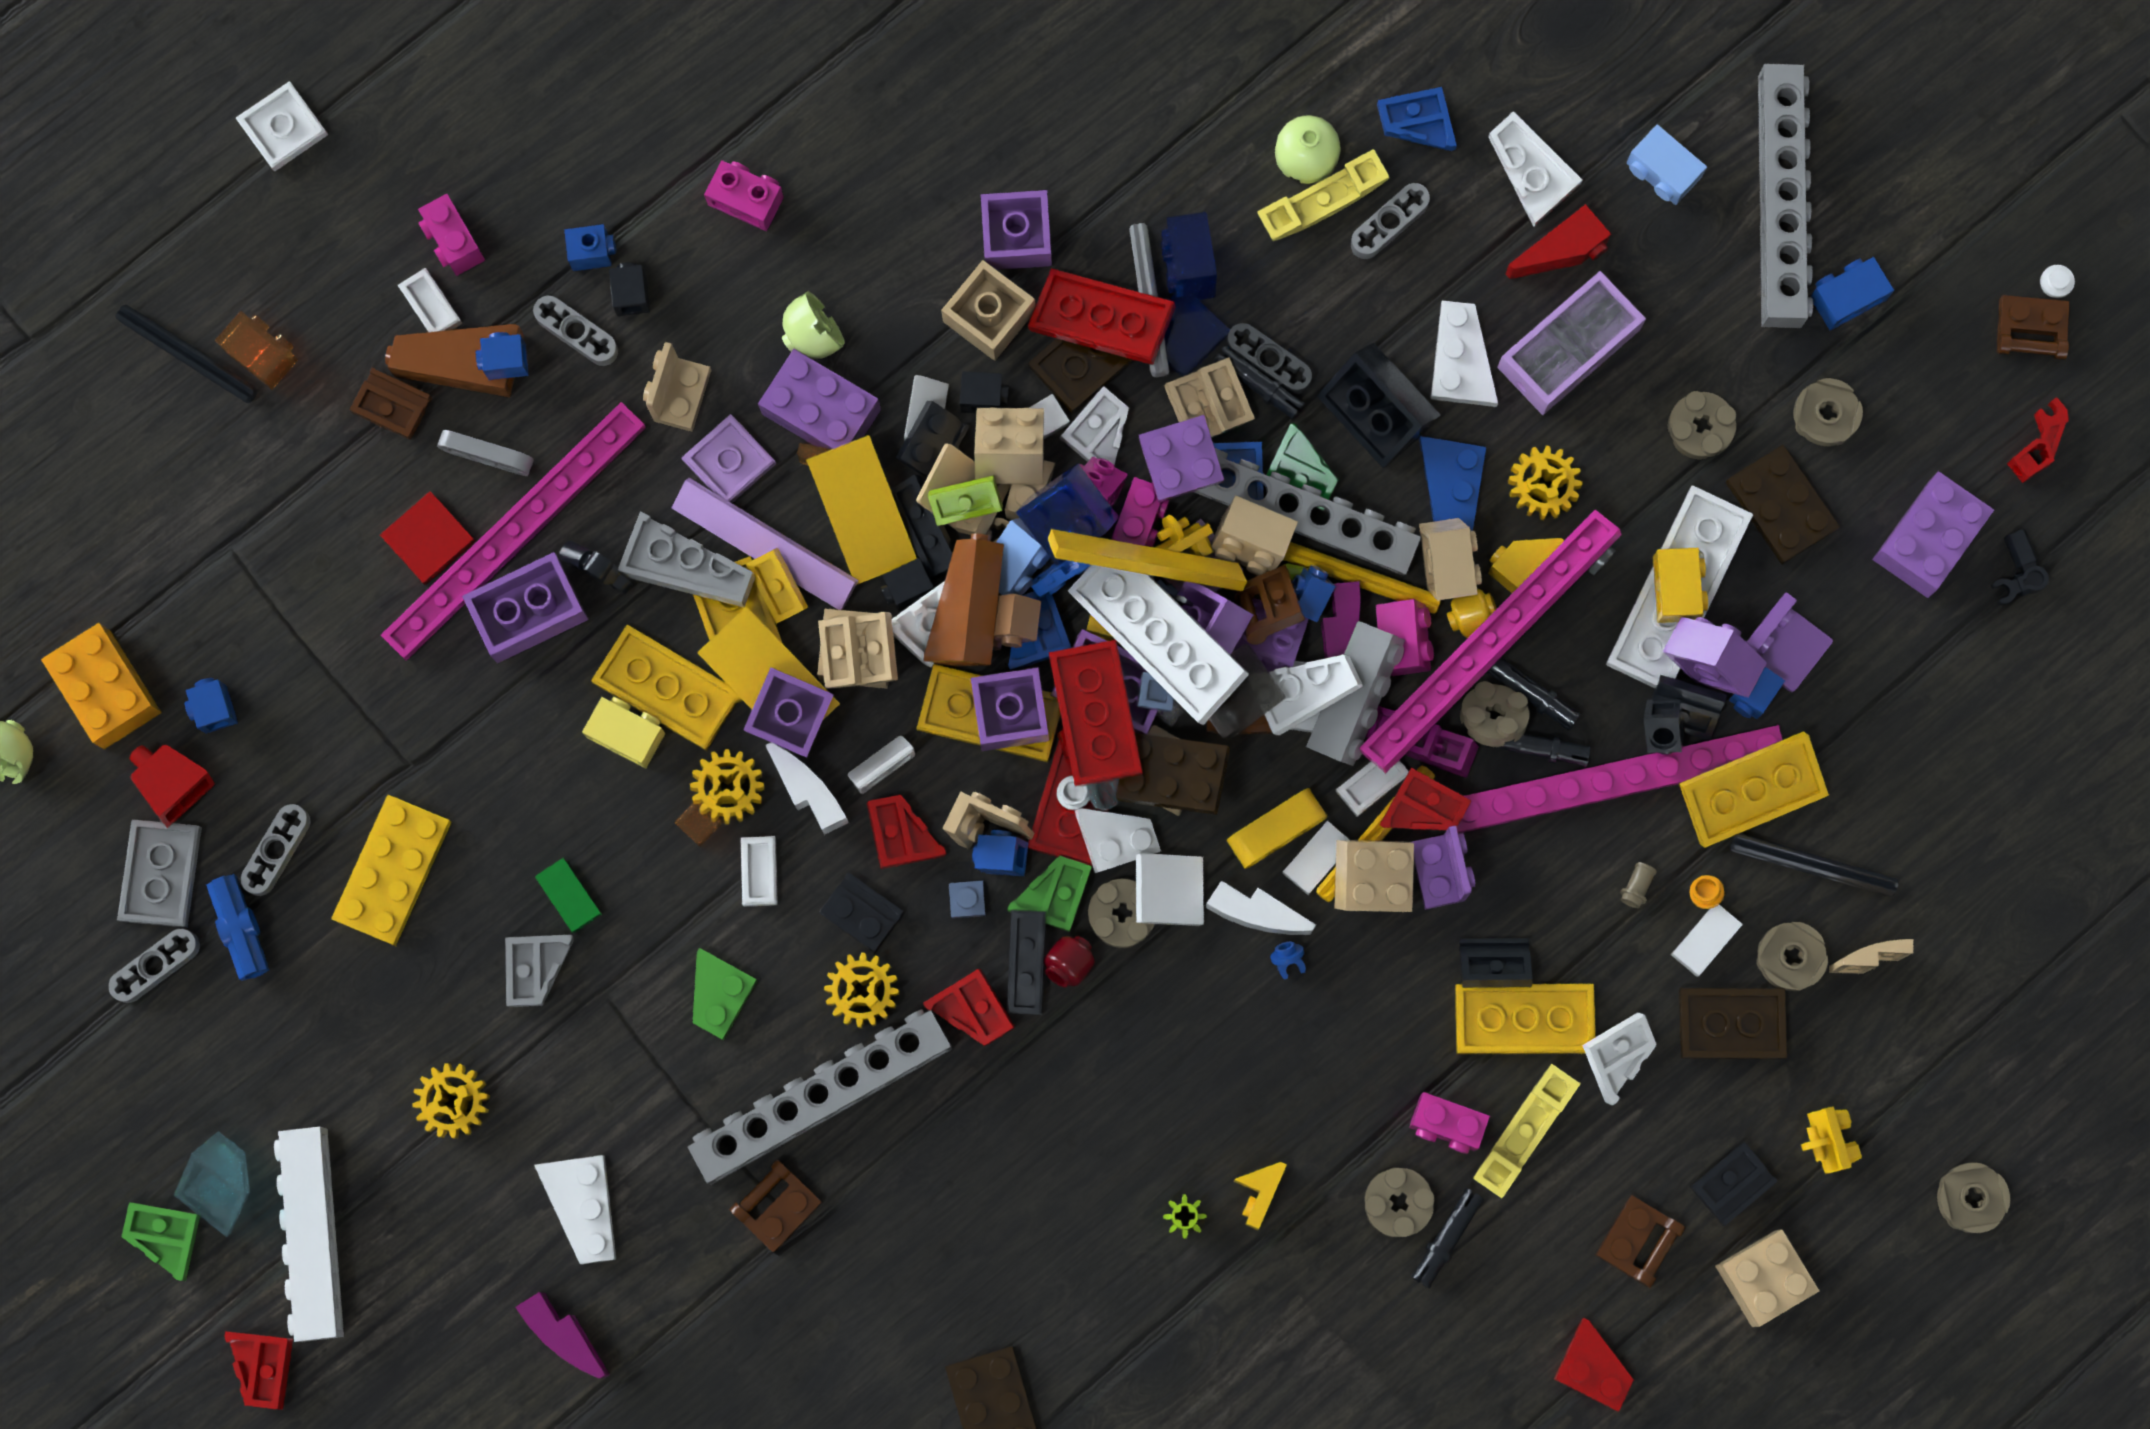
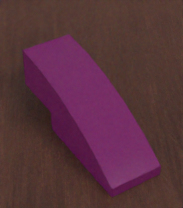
M1360 581L1334 584L1336 587L1331 594L1333 617L1323 618L1321 623L1324 658L1344 655L1356 624L1359 621L1361 603Z
M1378 706L1376 722L1368 729L1366 738L1368 739L1395 711ZM1434 724L1405 755L1467 778L1479 746L1474 739L1443 730L1439 725Z
M538 1292L515 1307L529 1328L559 1357L596 1378L604 1379L610 1375L576 1316L569 1314L560 1319L546 1293Z

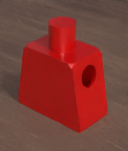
M141 745L129 757V760L138 767L131 774V780L166 828H169L215 785L213 779L204 768L168 745H163L154 754L147 747Z

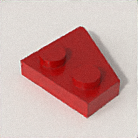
M1410 768L1379 825L1383 828L1447 830L1451 826H1456L1457 828L1471 800L1421 772Z
M902 795L867 802L881 869L945 857L944 847L936 842L928 832L927 826L919 817H916L911 810V806Z
M981 969L975 970L923 1003L925 1008L947 1020L948 1023L964 1031L984 1046L989 1045L1015 1029L1014 1024Z
M1582 1318L1554 1380L1619 1412L1634 1379L1590 1321Z
M225 1331L226 1343H230L235 1362L232 1363L236 1377L241 1382L240 1391L244 1405L283 1409L293 1339Z

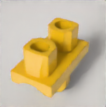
M1168 515L1162 519L1164 529L1157 533V537L1161 542H1164L1154 548L1182 552L1188 548L1190 554L1203 557L1213 552L1208 538L1213 533L1209 524L1201 526L1199 523H1195L1186 528L1190 525L1186 517L1177 521L1172 515Z
M1833 1106L1807 1114L1811 1127L1806 1128L1810 1142L1801 1144L1802 1151L1813 1149L1816 1162H1822L1825 1174L1852 1168L1851 1164L1861 1159L1862 1155L1859 1145L1855 1141L1845 1143L1841 1130L1851 1128L1852 1122L1848 1110H1835Z

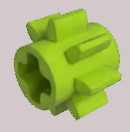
M1183 1194L1181 1204L1176 1205L1171 1200L1168 1202L1170 1207L1174 1209L1172 1214L1163 1215V1219L1172 1220L1174 1224L1170 1227L1169 1233L1174 1232L1178 1228L1182 1230V1236L1186 1239L1188 1230L1191 1228L1198 1233L1201 1232L1200 1227L1196 1224L1197 1220L1205 1219L1207 1215L1198 1214L1196 1210L1201 1203L1200 1200L1196 1201L1193 1205L1187 1203L1186 1194ZM1181 1207H1187L1188 1212L1195 1216V1219L1189 1220L1186 1227L1182 1226L1181 1220H1175V1214L1181 1212Z

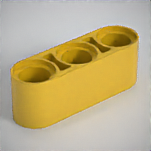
M1307 788L1245 826L1226 841L1244 869H1247L1309 831L1328 816L1310 788Z

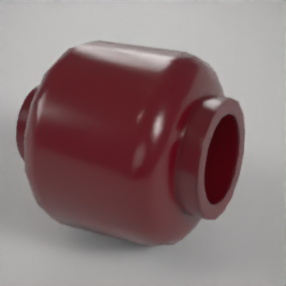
M1062 936L1044 958L1047 977L1058 986L1064 988L1079 985L1095 964V958L1091 952V944L1080 936H1075V938Z

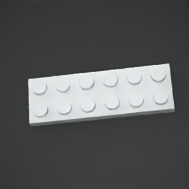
M1692 485L1661 549L1699 548V558L1705 559L1706 566L1705 578H1701L1702 591H1707L1709 609L1753 514ZM1653 567L1606 665L1656 688L1660 675L1675 679L1680 668L1663 652L1678 622L1657 623ZM1703 611L1704 614H1703L1702 618L1705 617L1707 611Z
M1090 565L1068 590L1134 659L1202 725L1208 721L1249 675L1150 575Z

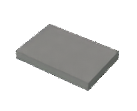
M132 819L117 916L118 921L188 928L202 827L173 823L169 828H166L162 822Z

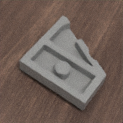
M552 935L505 938L506 1006H543L572 946L573 936Z

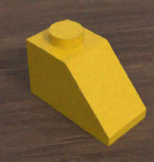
M1562 538L1513 541L1507 549L1504 546H1500L1489 560L1493 565L1488 574L1513 593L1564 540Z

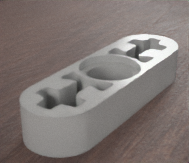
M1418 183L1408 184L1358 227L1351 239L1352 252L1361 259H1370L1384 249L1427 210L1430 194L1426 187ZM1410 194L1413 197L1420 195V206L1416 203L1409 206L1406 210V215L1409 217H1406L1402 208L1408 203V195ZM1388 213L1396 215L1399 218L1400 224L1394 229L1385 228L1381 223L1383 215ZM1376 228L1379 234L1373 238L1372 248L1367 245L1361 248L1359 246L1360 237L1368 239L1374 234Z
M544 296L536 301L533 313L537 322L543 328L599 366H606L615 361L618 355V347L612 336L554 296ZM555 306L556 314L563 319L561 324L552 316L544 319L545 315L542 310L545 307L551 309ZM573 323H581L585 326L584 334L578 339H572L567 336V329ZM591 336L601 346L608 343L609 353H600L597 356L596 348L589 343Z
M442 430L437 444L439 449L447 453L523 476L529 475L534 461L532 457L522 452L449 430Z
M295 804L286 805L279 810L242 872L241 884L246 891L256 896H263L274 888L310 827V816L306 810ZM299 812L297 818L301 821L298 827L292 825L287 832L288 835L293 837L291 841L282 835L276 834L279 829L285 833L289 827V822L286 821L287 816H295ZM274 841H281L285 847L284 854L278 859H270L267 855V848ZM261 858L266 863L276 866L273 871L266 867L262 874L263 879L266 880L263 886L257 884L253 888L254 881L251 880V876L253 874H261L265 867L259 864Z
M176 929L111 977L109 992L112 997L125 1003L138 1000L198 954L200 949L198 937L185 929ZM178 938H182L184 940L189 939L190 941L186 944V947L188 948L187 952L184 953L178 950L174 952L172 955H170L172 958L175 959L173 963L171 962L170 958L162 952V949L164 948L166 949V951L172 952L174 949H176L179 946L177 942ZM158 956L163 961V968L159 974L149 975L146 971V963L151 957ZM135 969H137L141 977L147 980L145 984L141 980L131 984L130 989L132 992L130 994L119 992L123 987L121 983L123 979L133 981L138 977L134 973Z

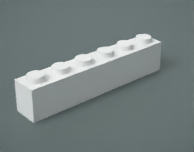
M319 1126L278 1131L279 1140H275L274 1143L276 1160L281 1162V1175L277 1176V1189L279 1195H283L284 1209L280 1210L279 1218L281 1229L286 1230L287 1244H284L282 1247V1257L284 1264L289 1266V1279L285 1281V1294L287 1300H291L292 1314L288 1315L287 1321L288 1331L291 1336L294 1335V1342L344 1337L328 1129Z

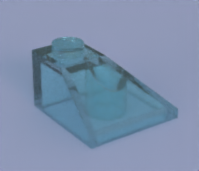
M218 1131L191 1154L174 1193L176 1198L199 1214L226 1237L232 1233L250 1193L245 1152Z

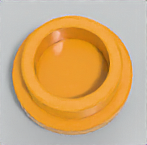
M1704 875L1693 881L1689 893L1692 902L1697 907L1711 909L1722 902L1725 891L1719 879L1714 876Z

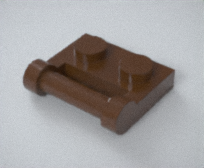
M2002 295L1999 299L1997 353L2008 355L2011 351L2053 355L2054 359L2066 360L2069 349V342L2067 340L2069 301ZM2011 332L2054 336V342L2012 338Z
M1286 565L1247 580L1243 591H1232L1235 602L1240 604L1241 608L1253 614L1245 630L1249 644H1261L1268 635L1305 620ZM1257 594H1260L1267 618L1260 621L1252 601Z
M778 1159L770 1166L772 1170L739 1204L735 1202L729 1209L773 1253L823 1203ZM781 1179L785 1180L789 1184L787 1189L755 1220L749 1213Z
M1630 1195L1595 1256L1644 1286L1651 1288L1656 1280L1654 1275L1676 1237H1681L1686 1228L1633 1195ZM1657 1224L1665 1230L1642 1269H1639L1633 1265V1262Z

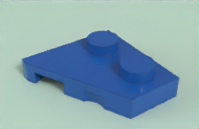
M1442 87L1378 100L1377 107L1385 136L1449 151L1456 149L1457 145Z
M1059 559L1033 578L1031 587L1039 597L1047 592L1051 595L1063 587L1066 580L1074 575H1079L1090 564Z
M1033 591L1022 595L1041 601L1037 640L1024 642L1022 647L1019 648L1011 647L1008 664L1010 672L1050 659L1049 652L1071 648L1052 594L1050 595L1047 592L1039 597Z

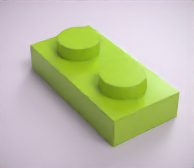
M994 475L929 490L928 499L937 526L1000 512L1003 508Z

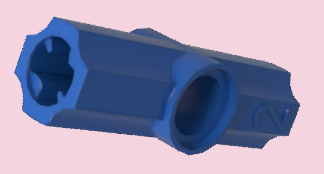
M232 874L212 880L206 886L218 917L215 921L216 928L224 946L229 949L239 980L253 979L269 971V967L258 938L260 929L254 913L247 907L237 876Z

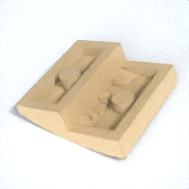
M1230 357L1200 368L1197 372L1164 385L1178 421L1182 422L1204 415L1211 438L1255 419Z
M890 612L857 617L844 616L818 621L826 689L898 680Z
M1913 939L1885 941L1861 948L1829 966V973L1864 974L1878 967L1879 961H1899L1913 954Z

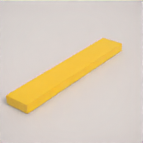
M1051 529L1048 536V542L1054 557L1057 559L1236 591H1243L1247 583L1239 563L1055 529Z

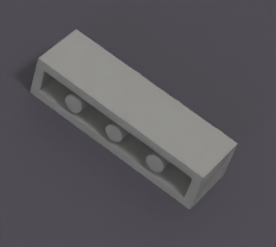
M1357 622L1344 655L1351 658L1363 687L1320 712L1306 745L1307 748L1354 766L1355 761L1362 755L1359 748L1364 744L1368 729L1376 722L1378 716L1377 708L1380 700L1387 694L1390 688V676L1394 666L1403 657L1404 639L1363 622Z

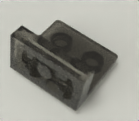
M1249 644L1242 645L1231 654L1249 675L1209 718L1223 739L1234 738L1286 698L1281 688Z

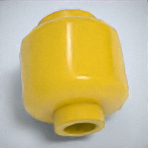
M1477 589L1478 595L1453 598L1451 601L1452 611L1447 612L1452 630H1460L1464 637L1469 638L1497 609L1491 593L1485 594L1481 589Z

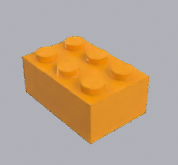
M97 623L41 659L92 743L102 749L108 748L162 713L112 632L100 623Z

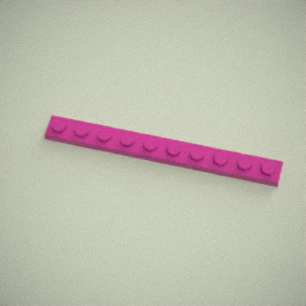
M622 402L616 406L392 623L381 636L407 661L465 604L463 595L484 586L646 429L645 424Z
M1594 510L1359 748L1361 753L1386 774L1622 535L1620 529L1598 511Z
M1779 725L1684 746L1682 752L1648 754L1464 796L1470 799L1471 803L1457 827V833H1464L1682 783L1782 741Z

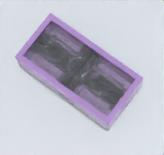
M1599 271L1501 357L1497 368L1544 415L1638 333L1646 318Z

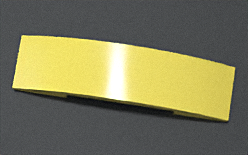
M1372 149L1346 163L1345 169L1289 199L1286 196L1257 211V214L1272 241H1276L1302 231L1350 206L1389 179V175L1375 150Z
M1551 1064L1501 1134L1473 1179L1500 1198H1503L1554 1120L1578 1089L1580 1083Z

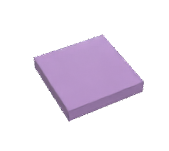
M731 414L682 457V461L710 491L730 503H733L776 465L775 460Z

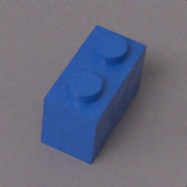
M1874 257L1865 262L1861 258L1847 265L1844 268L1845 272L1837 277H1834L1833 274L1827 275L1815 284L1816 289L1810 297H1812L1814 306L1830 331L1887 301L1893 293V287Z

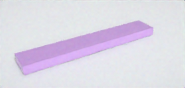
M691 478L685 480L672 506V509L754 559L778 548L796 584L838 610L844 609L859 581Z

